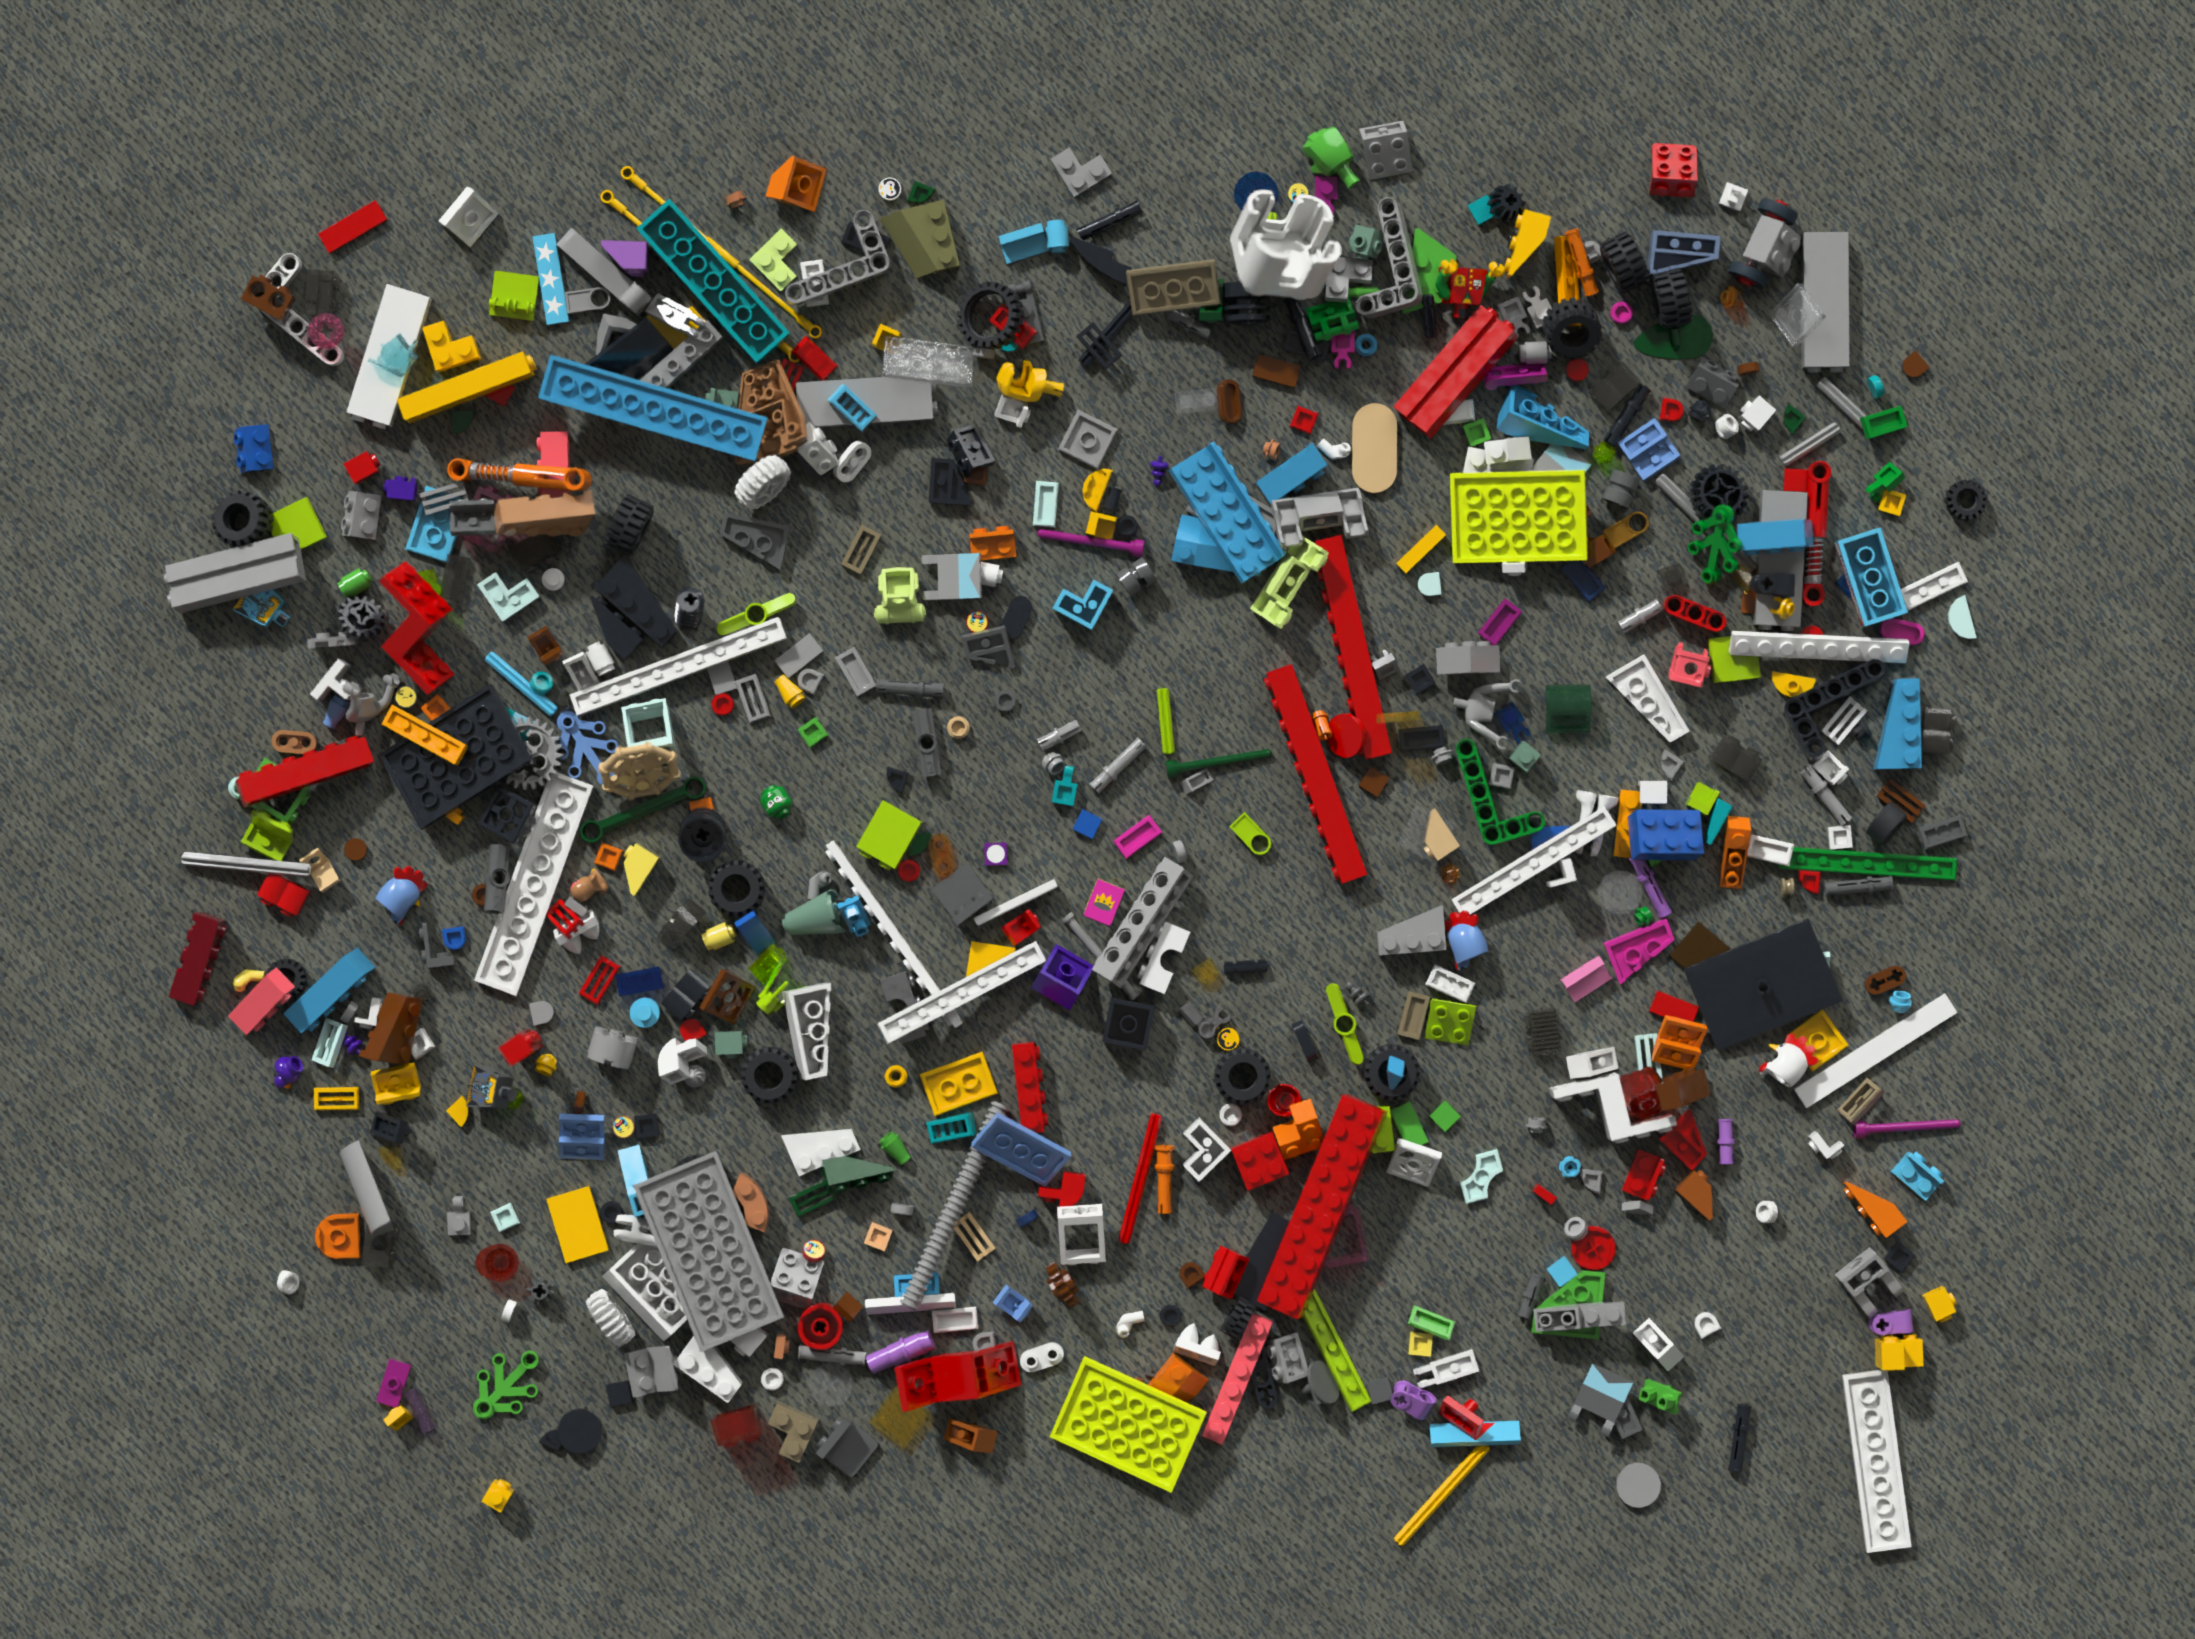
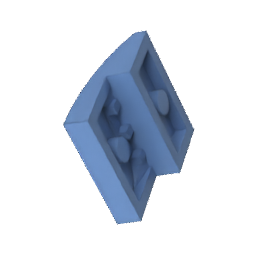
M1655 418L1618 442L1619 447L1643 483L1681 458Z
M559 1114V1159L604 1160V1115Z

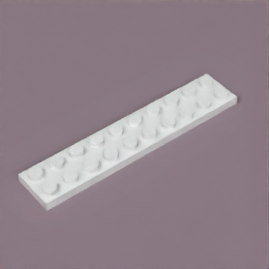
M551 773L553 781L547 780L534 816L536 823L530 827L532 831L527 835L506 892L504 913L498 914L474 981L515 996L518 995L594 787L560 773Z

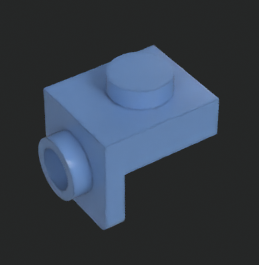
M1008 1285L1004 1286L993 1301L997 1307L1011 1315L1019 1323L1029 1315L1033 1306L1027 1298Z

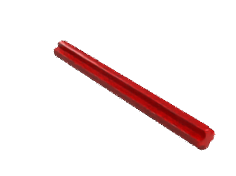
M1151 1113L1118 1239L1121 1243L1129 1244L1131 1241L1162 1116Z

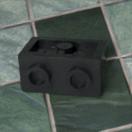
M977 424L955 429L947 439L948 448L953 453L958 468L963 472L965 478L970 477L973 471L992 466L995 463V459Z

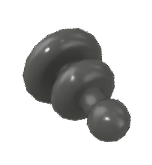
M1348 982L1346 989L1352 992L1350 997L1352 999L1357 998L1354 1002L1355 1006H1360L1361 1004L1368 1006L1369 992L1366 991L1361 994V987L1355 988L1352 982Z

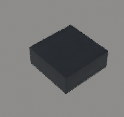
M1425 664L1405 675L1416 694L1436 683Z
M657 1113L634 1116L637 1138L659 1136Z
M1896 1241L1883 1258L1902 1272L1914 1258L1915 1254L1899 1241Z
M628 1380L606 1384L610 1407L633 1402Z

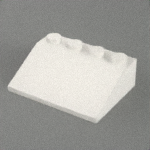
M637 1243L602 1276L663 1342L687 1320L658 1248Z

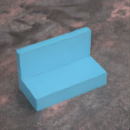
M1041 223L998 236L1007 264L1049 251Z

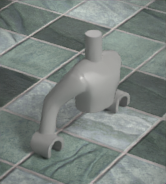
M392 673L391 676L385 675L383 677V682L387 687L383 698L374 703L373 694L360 693L361 687L357 683L351 682L350 684L346 683L343 685V692L351 697L346 718L348 721L356 723L355 735H364L365 722L373 719L388 707L395 688L401 683V678L398 675Z
M1514 679L1510 683L1489 684L1474 688L1468 701L1454 698L1453 701L1454 707L1466 709V724L1479 734L1495 742V746L1500 750L1506 748L1499 746V739L1508 740V738L1498 736L1479 723H1490L1494 712L1496 700L1489 698L1485 694L1502 691L1518 693L1520 691L1512 689L1513 682L1521 684V681L1518 679Z

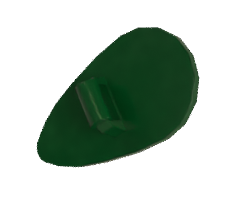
M1693 314L1690 324L1663 329L1660 323L1649 327L1634 340L1633 345L1638 351L1653 357L1692 359L1702 356L1709 350L1713 341V332L1710 324L1703 317Z

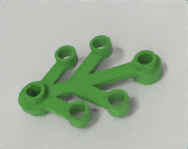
M533 1350L526 1351L521 1357V1363L505 1380L504 1363L506 1362V1357L502 1353L494 1355L492 1363L495 1369V1391L490 1396L488 1394V1381L491 1378L490 1372L482 1369L477 1373L479 1399L475 1401L473 1411L478 1418L488 1419L495 1412L518 1414L522 1411L523 1404L519 1400H514L511 1403H496L501 1396H527L533 1398L538 1394V1387L535 1384L511 1387L527 1369H533L538 1365L540 1360L538 1353ZM528 1355L534 1356V1363L527 1362L526 1358ZM501 1356L503 1363L497 1364L495 1357ZM481 1372L487 1373V1380L480 1379ZM529 1387L535 1388L536 1392L534 1395H530L527 1392ZM518 1403L520 1410L514 1411L512 1404ZM482 1404L488 1405L489 1409L487 1412H483L480 1409Z

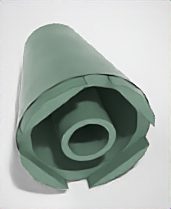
M835 889L828 890L786 913L785 919L782 920L785 932H789L790 935L846 932L843 927H846L847 924L837 906L836 897H839Z

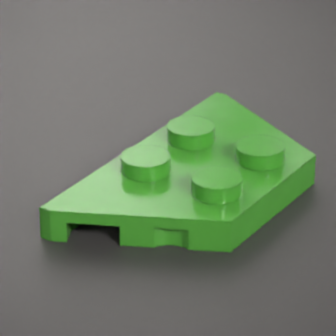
M1415 228L1412 251L1423 295L1432 294L1435 304L1442 303L1435 286L1439 275V267H1441V261L1447 260L1450 263V260L1453 259L1456 262L1457 255L1419 228ZM1414 289L1409 290L1407 292V300H1410L1414 297ZM1422 301L1416 306L1403 309L1402 314L1422 309L1424 307Z

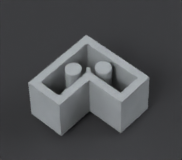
M1475 641L1462 642V646H1459L1458 642L1445 643V647L1436 648L1437 675L1500 672L1499 645L1490 646V641L1477 642V646Z

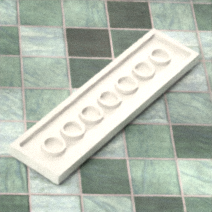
M1874 1370L1842 1375L1866 1552L1872 1553L1912 1547L1888 1370Z

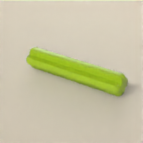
M1161 688L1157 690L1162 751L1163 754H1173L1175 750L1169 689Z

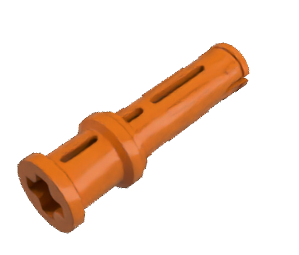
M1156 1145L1157 1164H1155V1169L1158 1171L1157 1213L1169 1214L1172 1213L1171 1171H1174L1175 1165L1172 1164V1151L1175 1150V1146Z

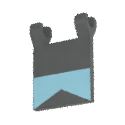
M1592 1363L1568 1415V1419L1576 1421L1581 1409L1584 1408L1606 1419L1601 1435L1608 1437L1634 1382Z

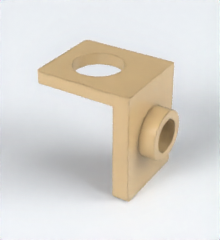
M316 848L299 861L309 864L308 862L311 858L320 857L317 862L310 865L311 875L319 890L323 893L340 882V879L329 859L319 848Z

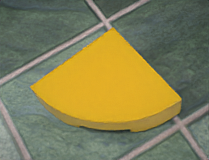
M463 1095L446 1110L460 1127L467 1121L469 1108L466 1106L467 1100Z

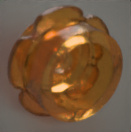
M1452 863L1442 867L1444 882L1455 885L1457 879H1460L1458 867Z

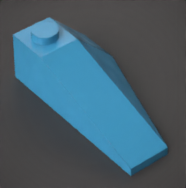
M1182 514L1171 561L1233 572L1200 519Z

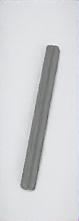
M1661 474L1656 479L1655 484L1694 522L1706 520L1707 516L1699 517L1701 511L1699 509L1693 510L1696 504L1689 502L1690 498L1665 474ZM1716 525L1707 528L1706 533L1708 535L1713 534ZM1724 533L1723 536H1724L1726 542L1728 543L1729 538H1728V536ZM1738 551L1732 553L1738 565L1748 574L1757 567V564L1748 555H1745V552Z
M184 852L181 856V863L188 866L309 877L312 871L311 865L306 863Z

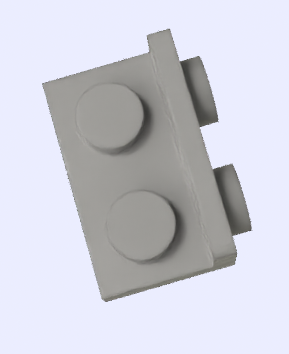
M1298 1332L1265 1341L1266 1354L1270 1358L1273 1367L1272 1375L1278 1384L1289 1383L1307 1376L1308 1366Z

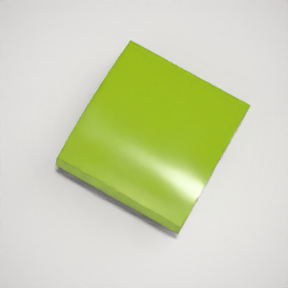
M308 497L296 501L270 515L274 517V522H270V525L273 526L271 531L273 537L292 533L299 539L301 550L327 537Z
M1731 636L1708 639L1713 683L1761 678L1758 656L1729 654Z

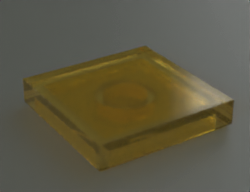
M895 1385L869 1423L903 1448H906L931 1414V1411L926 1407L902 1412L898 1387Z

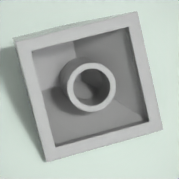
M603 314L597 333L596 355L637 324L623 317Z

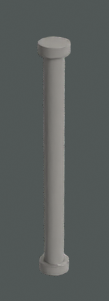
M1070 912L1061 921L1069 925L1096 958L1100 957L1103 953L1102 950L1074 919V914ZM1127 980L1121 987L1129 996V1001H1133L1141 994L1138 990L1135 991Z

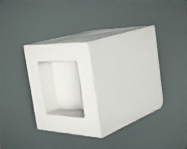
M1638 781V785H1640V803H1667V781Z

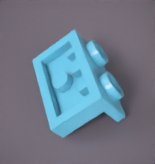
M1908 1151L1891 1172L1926 1201L1936 1188L1945 1182L1941 1178L1943 1174L1934 1166L1931 1168L1924 1164L1926 1159L1916 1151L1914 1154Z

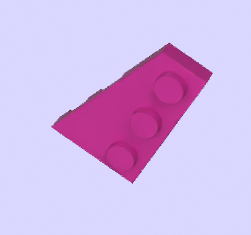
M1664 918L1651 923L1648 927H1641L1606 941L1603 944L1617 980L1621 985L1626 981V978L1638 971L1650 958L1655 957L1675 939L1667 919Z

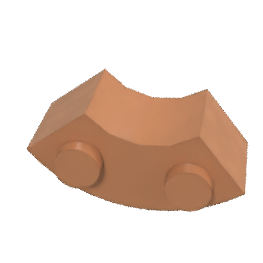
M741 1172L733 1189L734 1196L744 1207L746 1225L765 1232L769 1220V1207L766 1196L756 1181Z

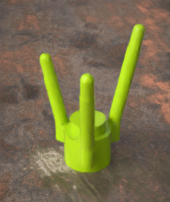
M784 958L781 959L764 990L758 995L760 999L756 1004L768 1015L772 1011L777 1012L785 1005L784 1000L779 1002L778 995L788 985L787 981L774 993L771 991L768 993L785 963Z

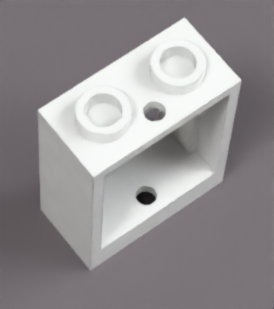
M1102 1204L1057 1207L1061 1265L1073 1266L1080 1263L1098 1264L1106 1262ZM1098 1223L1099 1248L1066 1250L1064 1226Z

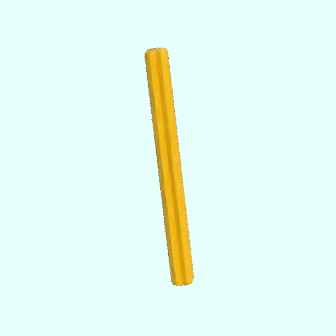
M1488 1445L1476 1446L1394 1537V1540L1400 1546H1404L1490 1451V1447Z

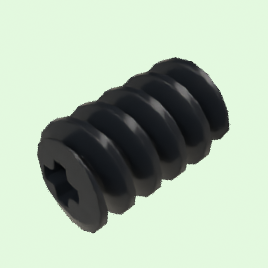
M687 587L679 591L677 595L674 621L680 629L687 631L696 629L702 621L705 599L699 590Z

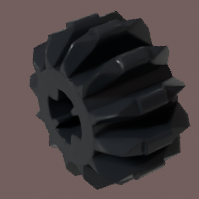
M1510 184L1497 186L1488 196L1490 200L1487 205L1492 207L1489 214L1495 213V220L1502 219L1503 223L1517 220L1518 215H1522L1524 212L1523 206H1525L1526 202L1521 200L1524 193L1518 194L1517 187L1511 188Z

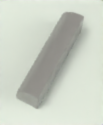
M358 1140L342 1149L340 1156L371 1235L374 1238L394 1229Z

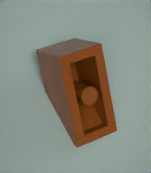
M1691 1170L1675 1190L1710 1221L1713 1218L1712 1188L1707 1182L1710 1178L1701 1170L1698 1172Z
M949 1418L944 1440L972 1451L992 1453L997 1431Z

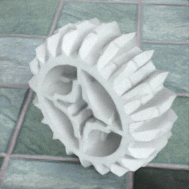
M776 455L767 456L765 459L762 458L758 463L756 462L754 466L749 468L746 473H743L744 476L739 479V483L735 487L738 501L750 510L765 506L766 503L771 502L774 497H777L779 492H782L783 487L787 485L791 474L790 468L783 459L781 460Z
M603 1289L596 1291L586 1300L589 1312L610 1341L619 1347L631 1341L635 1336L634 1327L618 1303L607 1291Z

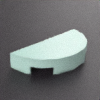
M1965 595L1957 598L1950 606L1948 623L1952 631L1958 636L1973 639L1977 637Z

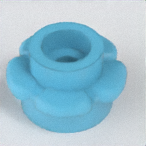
M1572 1156L1565 1157L1559 1164V1170L1562 1171V1175L1566 1178L1576 1177L1580 1173L1581 1163Z

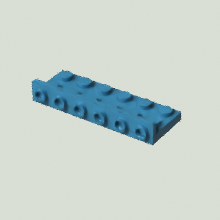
M1215 442L1210 443L1207 447L1169 470V473L1241 584L1286 555L1285 548H1280L1279 541L1273 534L1270 523L1264 520L1260 514L1259 506L1251 500L1248 495V489L1243 483H1240L1234 467L1228 464L1224 458L1223 450Z

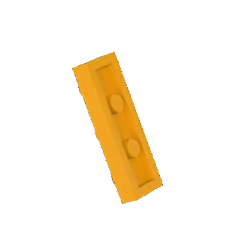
M1620 790L1613 856L1631 857L1628 816L1635 810H1641L1642 803H1640L1639 791Z

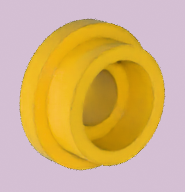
M893 1065L887 1069L885 1080L891 1087H901L907 1080V1072L902 1066ZM894 1072L900 1074V1079L897 1081L892 1079Z

